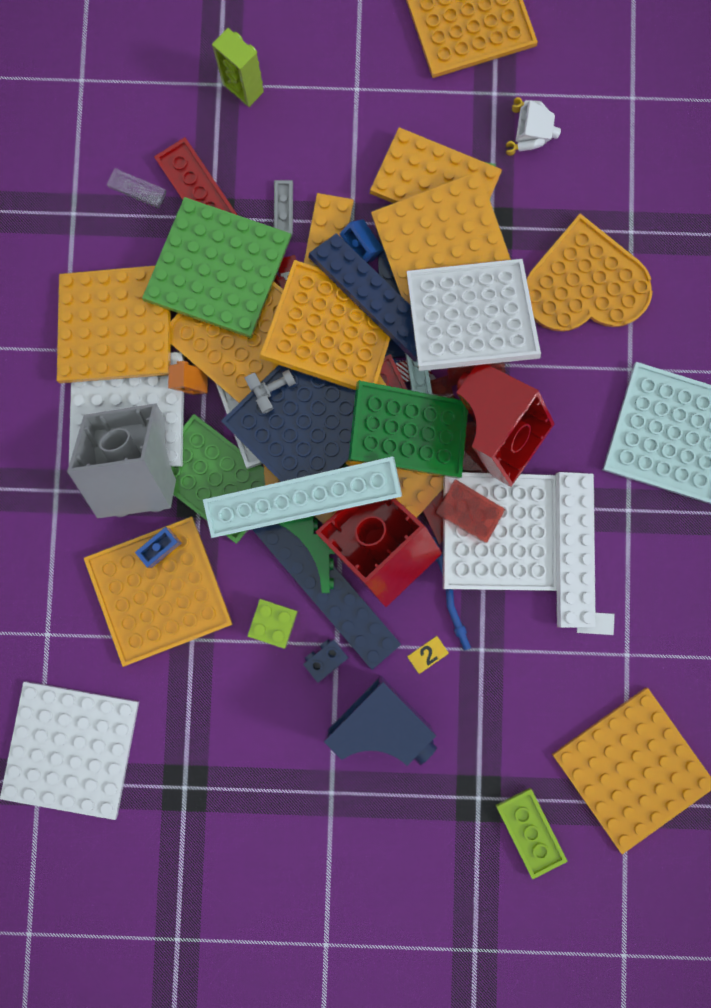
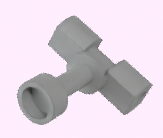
M289 369L282 372L283 377L268 385L265 382L260 383L255 373L245 377L250 390L254 391L257 397L256 402L263 414L274 409L268 399L271 396V391L285 384H288L289 387L296 384Z

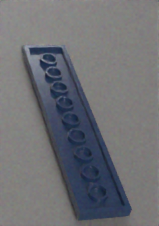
M278 524L252 529L372 670L401 645L335 567L334 570H330V578L334 577V589H330V593H322L319 572L312 555L301 540L288 529Z

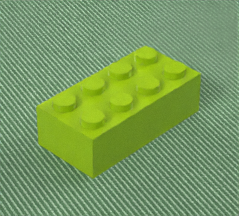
M227 28L212 43L221 81L227 89L250 107L264 92L257 50L251 44L247 45L239 33Z

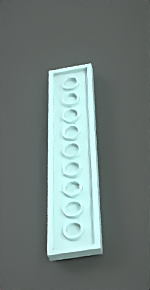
M388 457L203 499L210 535L211 538L402 497V491L394 457Z

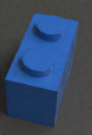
M364 219L350 222L339 233L342 239L367 263L374 261L384 250Z
M165 527L135 553L147 568H153L182 543L170 528Z

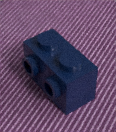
M327 639L320 645V651L316 654L312 651L304 658L306 662L303 665L317 683L349 658L335 639L332 641Z

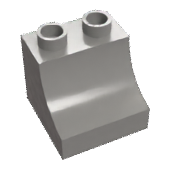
M157 403L83 416L67 472L97 518L123 517L128 514L148 511L159 512L171 508L176 478L170 466L166 449L165 419Z

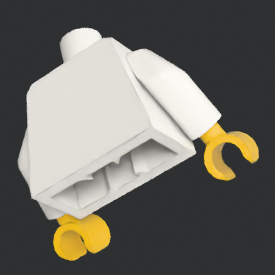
M520 97L514 99L515 105H512V111L515 113L520 112L516 134L518 144H515L513 141L507 142L506 147H513L512 150L506 151L507 155L515 154L516 150L521 152L542 147L551 138L557 139L559 137L561 129L554 126L555 115L541 101L525 100L523 102Z

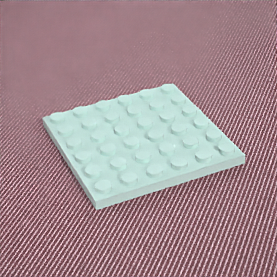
M635 362L602 470L711 504V385Z

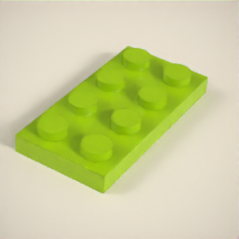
M531 788L496 805L532 880L568 862Z

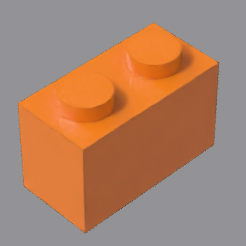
M177 361V364L169 365L168 388L191 395L208 393V376L196 365H188L189 363L186 361Z

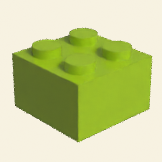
M260 599L247 637L285 649L298 611Z

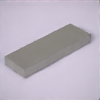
M274 180V228L291 233V237H293V180Z

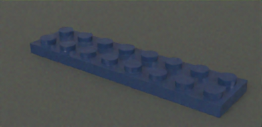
M337 233L312 250L308 257L416 362L417 352L411 305Z

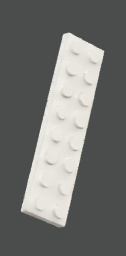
M556 473L557 627H596L594 474Z

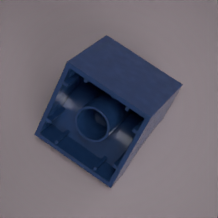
M382 676L326 731L324 743L341 760L358 752L379 751L396 757L406 766L413 760L422 765L437 749L433 741L436 734L431 725Z

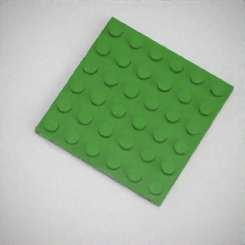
M184 197L142 299L145 302L252 338L290 242L291 233Z

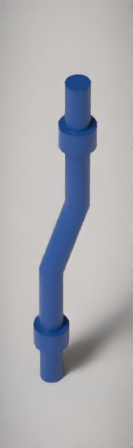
M433 537L435 543L437 544L438 548L440 549L436 537ZM442 550V551H441L442 554L435 560V562L437 561V563H438V565H439V568H440V570H441V573H442V575H443V550ZM446 589V604L455 627L454 632L456 637H459L463 650H468L471 646L466 636V628L462 625L454 605L453 589Z

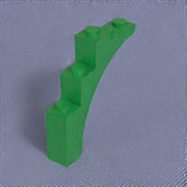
M310 516L278 523V525L288 529L298 537L309 550L319 572L322 593H330V589H334V577L330 578V570H334V560L330 558V555L336 554L317 534H314V531L318 530V519Z

